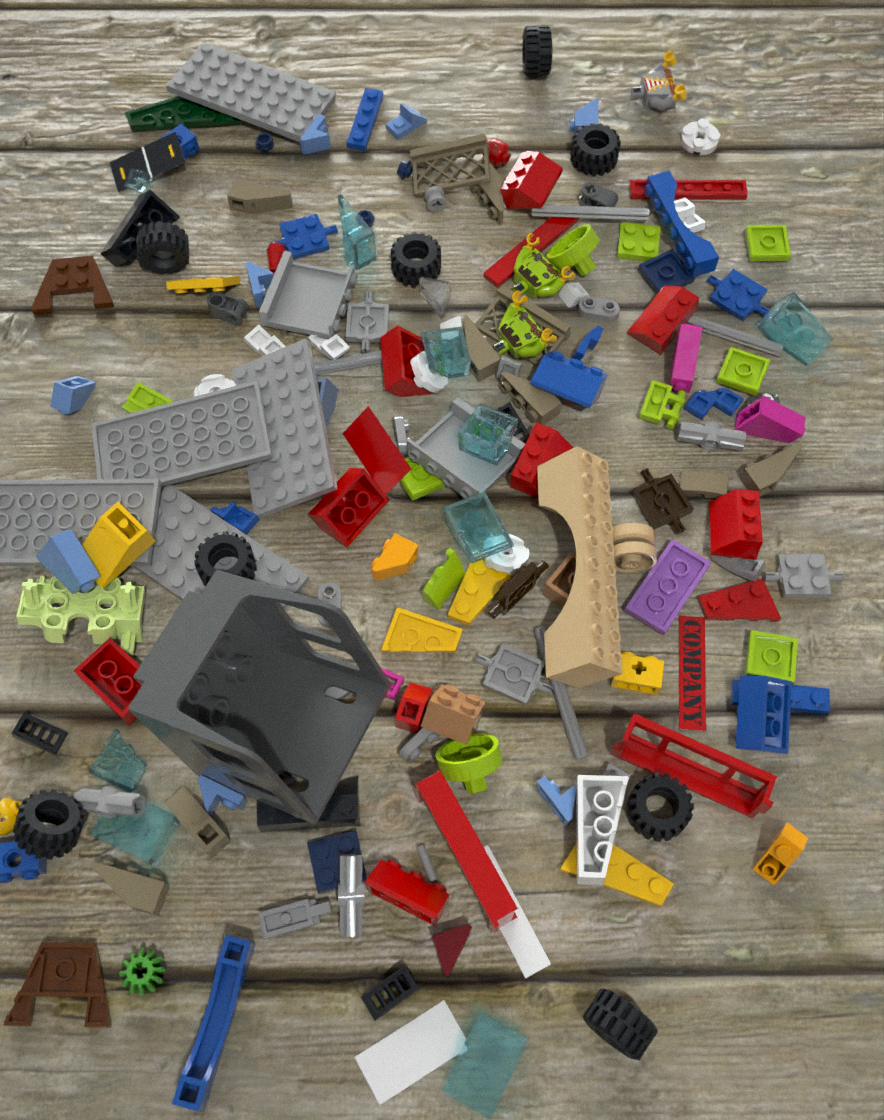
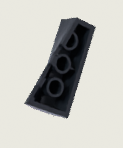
M149 189L138 196L100 254L115 267H118L137 254V235L143 226H149V223L169 222L172 224L180 216Z
M358 776L339 781L317 824L297 818L257 801V827L260 832L361 826Z

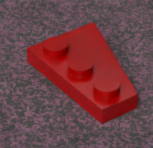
M763 578L756 580V582L751 581L705 594L697 599L706 620L734 621L735 619H749V621L771 620V622H779L781 620Z

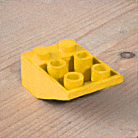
M117 502L99 518L82 544V547L100 574L96 582L104 589L154 544L156 540L142 524Z

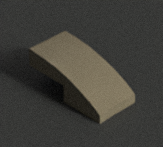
M682 471L680 488L685 495L704 494L705 498H718L728 493L729 477L726 475L699 471Z

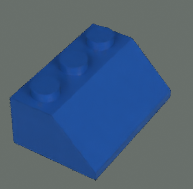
M549 351L543 356L530 384L590 408L599 399L608 375L603 373V370L598 367L592 366L590 368L583 365V362L578 359L570 360L558 351Z
M740 675V683L738 685L739 702L736 712L738 718L735 734L736 749L788 754L792 681L768 676Z

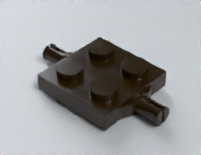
M648 468L643 469L640 475H642L646 483L634 489L632 496L653 529L666 524H672L677 534L683 533L686 528L680 519L691 514L694 508L672 474L662 478H653Z
M542 560L538 565L531 561L527 566H521L510 582L507 580L501 585L498 602L488 611V615L492 619H495L500 613L505 616L535 587L537 579L549 568V565Z

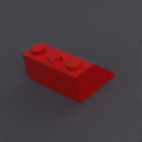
M526 151L521 153L500 189L507 209L542 208L562 174L563 168L540 152Z
M663 286L627 331V334L657 354L662 355L677 336L681 324H686L698 309L699 297L682 286Z
M397 325L380 337L385 390L399 397L430 395L433 392L416 385L414 381L415 375L410 363L413 357L426 351L425 349L427 348H424V345H426L424 341L426 340Z
M536 422L511 474L510 488L539 499L537 466L574 447L556 429Z
M350 467L336 482L338 490L325 494L308 513L322 531L345 547H349L389 501L388 497L364 468Z
M735 489L709 502L710 555L757 559L763 543L759 491Z
M109 638L84 660L74 672L128 726L137 719L127 708L142 687L133 677L140 665Z
M388 859L387 862L380 860L365 882L367 891L436 927L450 899V894L446 893L447 889L438 883L430 885L424 882V877L414 871H411L409 874L401 870L402 866L393 860Z

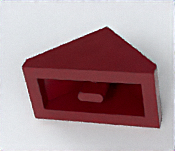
M466 924L432 936L444 977L449 978L472 931V926Z

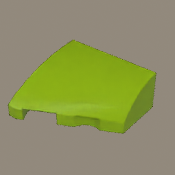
M451 548L445 553L447 554L445 563L440 567L437 566L431 579L422 591L423 600L437 610L441 608L465 576L463 565L455 551Z

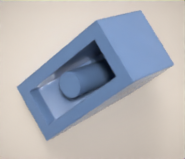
M594 99L575 111V118L570 121V131L573 132V135L577 132L578 128H582L585 124H598L599 99Z
M80 376L54 382L50 407L58 409L59 413L66 415L81 410L95 388L96 382Z

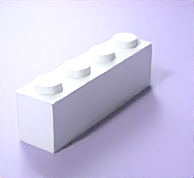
M577 776V884H604L629 776Z

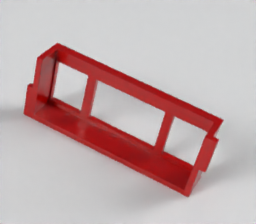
M633 713L620 744L615 742L610 755L652 774L660 773V776L663 777L667 773L670 774V779L672 780L677 777L680 779L678 783L681 786L685 783L688 790L752 819L759 812L765 814L774 803L769 798L777 776ZM634 727H639L657 735L662 740L659 745H656L632 734ZM669 742L675 743L728 768L721 774L666 749ZM737 771L762 782L763 785L757 790L731 777Z
M441 770L416 783L414 787L415 796L419 803L425 801L489 917L488 930L490 933L499 931L500 927L518 918L514 912L518 908Z

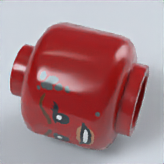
M498 138L488 140L490 144L489 162L494 167L507 164L511 157L509 145Z

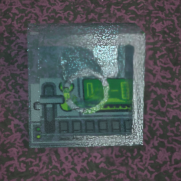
M462 326L421 332L422 343L430 370L447 378L469 376L471 358Z
M480 403L458 432L459 450L498 466L509 450L518 424V418Z

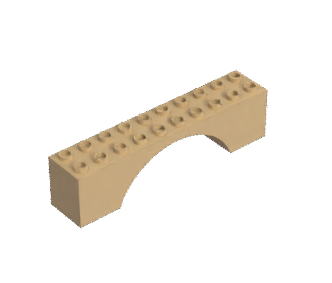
M578 446L537 466L539 506L563 516L571 528L576 547V570L570 594L557 619L544 632L546 678L581 688L621 675L622 657L608 461Z

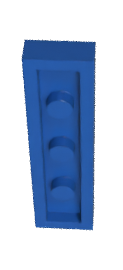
M365 88L347 141V148L366 151L384 97L383 90Z
M733 680L731 683V705L738 706V685L740 680ZM792 685L790 711L828 714L830 712L829 688Z

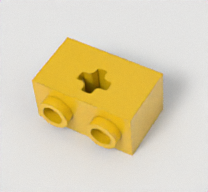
M622 652V674L611 678L610 687L658 695L662 686L664 661L658 660L654 656L639 657L631 652Z

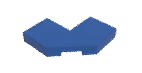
M720 388L717 391L709 392L705 390L696 391L685 405L684 410L703 420L714 406L732 417L742 404L744 398L727 388Z

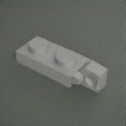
M305 899L259 912L258 916L262 936L266 940L313 927L315 924L321 923L320 917L332 914L333 912L329 901L317 904L316 899Z

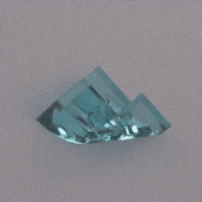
M114 729L103 744L102 752L91 765L89 774L130 793H134L146 771L147 764L134 753V748L130 744L127 745L120 737V731Z

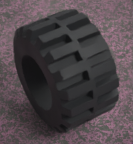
M548 25L526 26L524 28L522 60L526 77L548 76L552 68V34Z
M602 123L585 124L582 128H578L577 132L573 135L570 160L573 162L574 168H577L579 172H584L585 175L592 174V176L598 174L602 176L605 172H611V169H614L618 162L621 145L619 134H616L614 129H610V126H604Z
M169 222L149 223V226H143L137 235V260L139 264L152 273L162 275L180 272V269H184L189 263L188 235L185 234L183 229H179V226L171 225Z
M412 232V234H404V237H398L397 242L392 244L390 251L391 270L399 283L403 282L405 286L411 285V288H416V286L421 288L424 287V284H432V280L436 281L441 272V247L436 239L433 240L431 235L426 236L423 232L420 234ZM411 259H422L420 261H411Z
M223 531L222 535H218L217 532L213 534L214 537L212 538L206 537L204 544H199V551L195 552L196 560H194V563L205 587L217 570L214 568L215 564L224 557H235L238 560L230 569L220 571L254 580V571H257L256 560L249 542H246L243 536L238 537V534L234 532L229 535L228 531Z
M654 773L652 777L647 775L636 784L627 801L628 809L626 812L627 817H631L629 821L631 826L635 825L637 827L636 832L639 835L643 832L646 834L644 838L648 840L653 837L655 842H660L662 839L668 841L673 837H677L688 825L693 816L691 812L694 809V803L690 802L693 797L691 793H686L688 787L685 783L682 786L678 783L680 781L679 778L675 777L672 780L670 779V774L665 773L661 777L660 773ZM650 796H661L667 799L672 806L673 816L670 819L654 817L647 808V798Z
M51 789V792L40 790L39 794L36 792L30 794V797H26L19 807L13 828L14 841L18 842L20 850H26L25 854L29 856L31 854L36 855L35 858L37 859L46 857L47 860H52L54 856L61 858L64 853L69 854L78 842L85 815L84 811H81V804L75 803L76 799L73 796L68 797L67 793L63 791L58 793L57 790ZM42 822L52 823L56 826H48Z
M600 989L583 1015L585 1023L591 1030L620 1053L634 1060L640 1061L658 1033L654 1023L642 1011L622 996L608 989Z

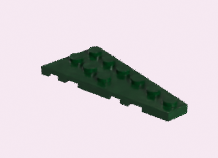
M180 96L124 112L131 131L171 129L180 124L186 128L249 124L246 121Z

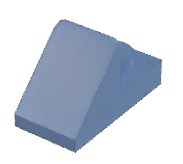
M401 103L400 115L386 123V130L399 140L425 124L427 119L415 108Z
M318 114L300 138L302 154L306 155L331 148L330 136L327 134L326 116Z
M246 262L256 307L262 306L263 297L266 296L265 288H269L274 274L252 262Z
M202 775L199 776L198 782L206 812L210 817H212L221 800V804L233 811L235 808L243 811L247 803L243 795Z
M544 776L537 781L535 788L563 825L567 827L570 825L573 816L576 785L560 796V789L553 780L549 781Z

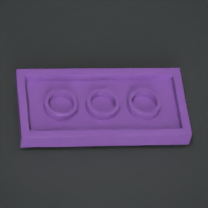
M672 539L624 611L662 635H665L712 562Z

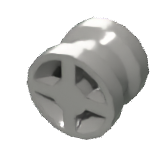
M433 186L426 190L425 199L428 209L432 212L443 210L446 207L443 189Z

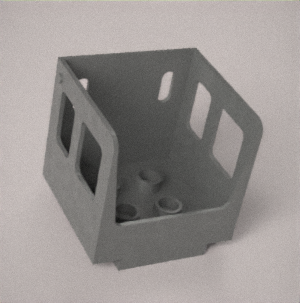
M216 570L201 594L188 591L133 677L142 687L127 709L198 777L202 775L237 793L277 808L297 818L317 824L392 684L347 615L338 607L324 601ZM280 603L323 616L339 638L297 625L292 621ZM307 640L346 652L352 656L357 665L320 654L312 649ZM330 687H336L357 694V699L352 704H345L325 697V692ZM287 772L309 781V786L304 792H297L290 789L278 775Z

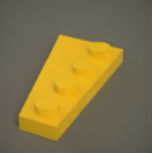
M577 843L560 868V871L576 876ZM613 844L603 885L611 890L626 893L628 896L661 907L674 883Z

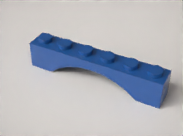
M670 170L648 176L644 186V193L646 197H649L653 210L658 213L661 224L668 231L669 239L673 240L677 253L683 258L685 268L690 271L693 277L715 271L719 256L711 242L693 233L678 216L674 203L677 183Z
M225 935L217 960L214 981L205 1015L191 1054L181 1073L172 1101L173 1105L198 1112L205 1111L255 949V945L251 941Z

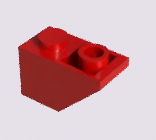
M410 682L402 696L395 716L396 728L416 734L420 731L429 700L433 693L432 688Z

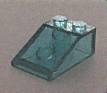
M340 194L338 195V204L343 236L342 243L345 250L344 258L349 265L353 264L357 271L377 260L375 233Z
M795 292L779 299L756 324L768 340L782 344L783 351L805 366H809L833 340L832 336Z
M485 491L444 507L445 523L453 539L471 563L514 547L510 536Z
M145 802L147 806L144 814H141L138 818L118 815L115 819L99 817L89 835L154 868L181 823L174 815Z
M479 1012L442 1092L491 1119L528 1038Z

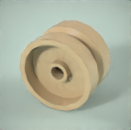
M625 523L613 527L616 572H644L657 564V552L654 548L656 542L655 531L652 527L640 523Z

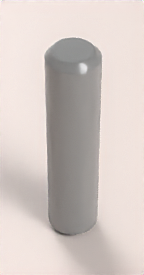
M420 845L417 847V851L430 883L436 882L438 878L425 845Z

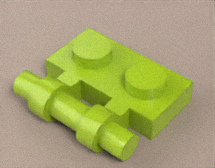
M652 380L639 418L655 424H660L661 419L664 418L667 420L666 427L674 429L675 424L680 419V410L686 402V392L679 390L677 395L672 394L673 386ZM667 403L672 404L671 410L665 408Z

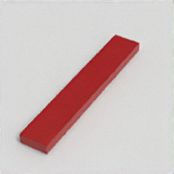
M647 180L629 181L630 200H650L644 193V186ZM675 180L677 188L674 200L682 198L687 200H746L748 196L746 180Z
M550 217L532 232L531 243H534L537 237L540 238L539 245L532 247V250L536 248L541 253L575 225L579 218ZM526 238L484 272V278L499 288L514 276L513 269L517 256L523 246L528 244Z

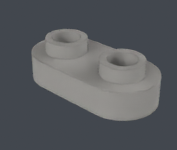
M592 296L583 297L579 301L578 312L583 317L603 321L615 320L620 310L618 303L615 301Z
M403 415L394 416L398 450L403 456L407 454L408 441L411 438L406 437V432H409L408 419H403Z
M333 582L322 584L318 590V600L330 603L341 609L342 595L340 587ZM328 590L333 591L331 595L325 594ZM317 614L319 623L323 627L332 628L327 619Z
M422 728L400 750L398 755L405 762L409 759L413 762L423 752L421 748L426 743L431 745L440 734Z

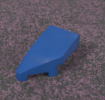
M597 326L591 330L573 354L572 359L581 361L587 348L593 350L599 342L604 328Z
M235 502L229 503L227 507L219 509L212 507L210 509L211 512L246 535L259 521L256 514L241 506L238 507Z

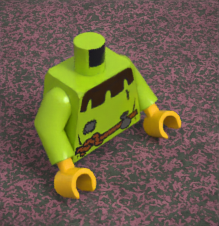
M529 233L526 238L528 244L523 246L515 262L513 270L515 273L514 282L516 284L511 290L514 292L521 291V295L526 293L531 299L554 296L566 284V280L571 281L575 278V273L572 272L569 276H566L567 272L571 269L570 266L563 267L560 272L536 248L532 250V247L539 245L540 238L537 237L536 241L531 243L530 240L533 237V233Z
M515 291L512 295L514 303L510 304L499 324L500 341L494 344L493 348L500 355L509 350L514 358L536 357L548 346V342L555 343L557 336L552 335L549 337L553 333V330L549 328L544 329L542 332L524 307L520 308V304L527 303V296H523L519 301V296L522 292Z

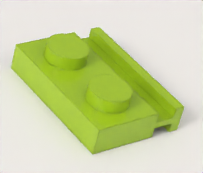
M137 382L122 408L129 413L174 401Z

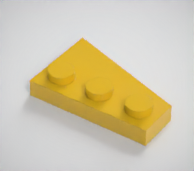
M240 275L225 278L213 277L166 281L167 290L175 289V293H186L188 289L194 288V292H205L206 288H212L213 291H224L225 286L241 284Z
M473 557L447 618L470 626L495 595L499 594L501 585L507 580L511 581L515 575H509L508 573L488 568L484 564V560Z
M397 607L381 652L456 653L463 629Z

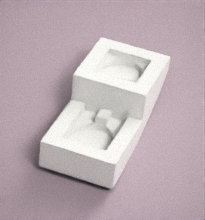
M682 198L674 201L678 216L685 226L693 233L705 229V221L695 214V206L689 200Z
M260 325L244 337V342L261 356L286 347L275 335L271 337Z
M312 334L308 337V341L314 348L333 361L350 350V347L337 334L330 339L317 337Z

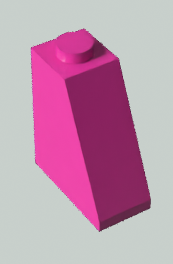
M681 324L673 349L669 385L673 386L672 391L678 392L683 390L686 393H690L694 380L702 327Z
M763 396L737 413L734 430L744 431L746 435L791 443L803 436L806 417Z

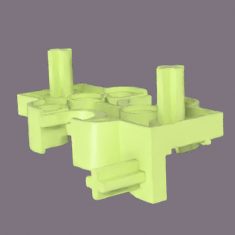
M40 576V579H36V583H34L33 579H28V582L22 583L23 591L16 616L17 622L20 625L40 627L43 629L45 639L51 643L65 642L68 624L76 617H84L89 620L88 635H92L94 644H103L109 638L114 641L118 635L121 639L120 647L130 656L134 654L135 642H142L141 622L145 602V586H132L131 582L121 585V581L116 577L104 589L96 582V587L93 591L72 594L55 576L51 579ZM53 603H64L61 607L51 606ZM102 604L113 605L108 609L100 607Z

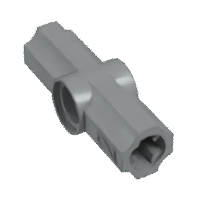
M680 421L677 441L701 444V447L706 450L726 448L742 451L746 440V433L744 431L722 428L721 424L717 422H706L701 425Z
M103 787L102 790L81 788L80 791L74 794L75 803H80L82 806L81 811L96 813L115 819L117 815L138 818L141 814H144L147 806L143 795L122 792L112 787Z
M359 854L340 855V883H338V907H340L339 932L340 936L344 937L362 936L364 883H362L363 859L362 855Z

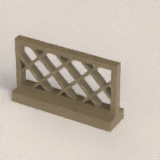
M485 133L410 150V157L413 162L415 197L425 196L426 190L433 186H438L443 191L490 182V144ZM484 153L479 162L473 158L476 154ZM465 157L466 159L460 166L455 163L457 158ZM471 161L475 164V167L468 172L464 168ZM439 162H447L441 170L436 167ZM452 165L453 167L457 168V170L452 174V176H449L448 174H446V171ZM429 166L423 174L418 171V167ZM480 168L485 170V176L476 177L474 175ZM432 170H435L438 174L433 180L429 179L427 176ZM461 172L467 175L462 181L456 180ZM442 176L448 179L443 185L437 184ZM424 180L430 183L425 189L419 190V185Z
M504 285L500 287L497 297L476 322L479 331L496 342L500 341L499 326H497L496 319L503 318L505 312L495 314L494 309L499 303L506 306L507 309L511 303H514L512 300L514 291ZM530 301L523 305L520 304V308L524 307L542 332L544 329L549 328L553 330V333L550 335L557 336V341L553 344H548L544 349L545 354L548 353L547 349H550V352L556 351L562 342H566L570 337V325ZM494 319L495 327L485 328L482 326L486 320ZM534 357L523 358L536 367L540 364V361Z

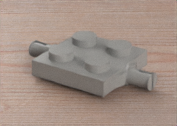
M369 291L365 292V302L348 303L345 339L346 342H361L362 353H365V347L366 353L370 352V343H381L380 337L388 332L389 304L373 302L374 293L370 291V296Z
M779 554L777 557L778 571L764 572L763 576L765 582L778 581L782 588L783 598H830L832 594L830 581L842 582L844 580L843 572H829L826 567L824 554Z
M503 643L498 653L492 659L480 653L476 658L475 663L488 668V673L482 687L524 706L527 705L530 696L536 689L548 695L552 691L553 685L540 681L541 672L545 666L544 661Z

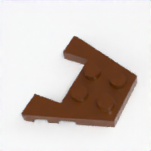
M92 255L52 259L31 310L34 315L49 314L53 312V296L94 292L93 304L95 309L113 308L114 304Z
M41 942L28 969L27 978L21 991H18L14 999L15 1003L12 1010L4 1020V1026L31 1027L36 997L88 998L84 1027L111 1028V1018L97 944L86 942Z

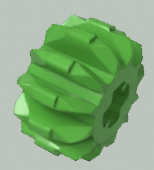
M144 948L139 950L138 956L134 952L129 953L132 961L129 963L123 960L122 965L127 967V970L119 972V976L126 978L121 985L125 988L130 986L129 993L133 995L138 991L139 995L145 996L147 988L154 993L156 991L155 981L159 984H162L164 981L158 977L159 974L166 972V968L158 967L164 961L163 958L156 957L154 950H150L147 954ZM142 966L148 969L147 974L143 973V978L138 975V971H142Z

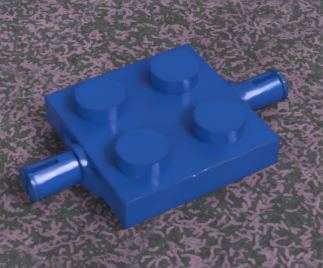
M316 213L280 223L282 239L271 243L283 244L288 252H292L293 260L330 250L327 235L338 233L336 224L324 227Z
M733 269L722 280H719L712 274L707 279L708 283L716 287L709 301L744 322L755 311L764 317L768 315L770 309L760 304L768 289L737 270Z

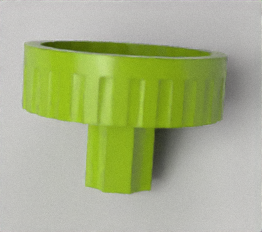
M590 224L579 226L558 240L548 251L547 258L559 271H562L565 266H575L580 275L585 276L596 267L589 254L598 245L600 238Z
M483 733L473 734L467 745L452 739L443 744L436 751L435 755L439 771L441 770L445 779L451 782H464L467 793L472 794L482 792L487 788L485 776L495 772L503 762L498 739L493 735Z

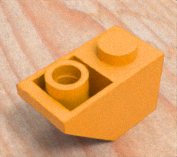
M394 533L391 540L387 539L384 543L381 556L379 558L376 557L371 565L373 579L378 581L408 573L419 555V545Z
M787 822L772 840L753 870L774 886L801 854L808 837Z

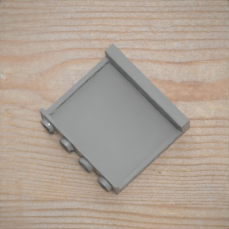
M284 251L259 310L261 325L330 339L335 335V332L340 330L341 316H345L347 301L351 300L352 286L357 284L358 275L355 274L354 265L351 264L349 272L294 262L292 252Z
M457 397L452 402L451 411L418 441H408L406 455L413 462H417L424 467L430 474L442 480L446 486L460 493L464 499L475 504L517 463L525 443L512 436L509 447L506 449L491 443V441L489 442L472 435L480 412ZM501 436L502 442H505L504 444H506L505 439H502V437L504 436Z

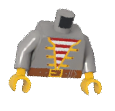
M672 51L665 53V61L663 63H659L649 73L641 76L640 86L631 88L632 99L642 98L644 107L647 109H658L661 111L675 109L677 99L683 101L687 97L685 86L681 84L676 87L670 68L667 69V66H675L677 62Z

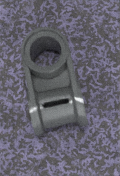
M587 182L582 186V195L578 201L580 206L615 207L618 202V195L612 190L605 189L592 182Z
M217 291L207 296L209 312L213 318L229 322L233 325L241 324L242 316L249 308L245 300Z

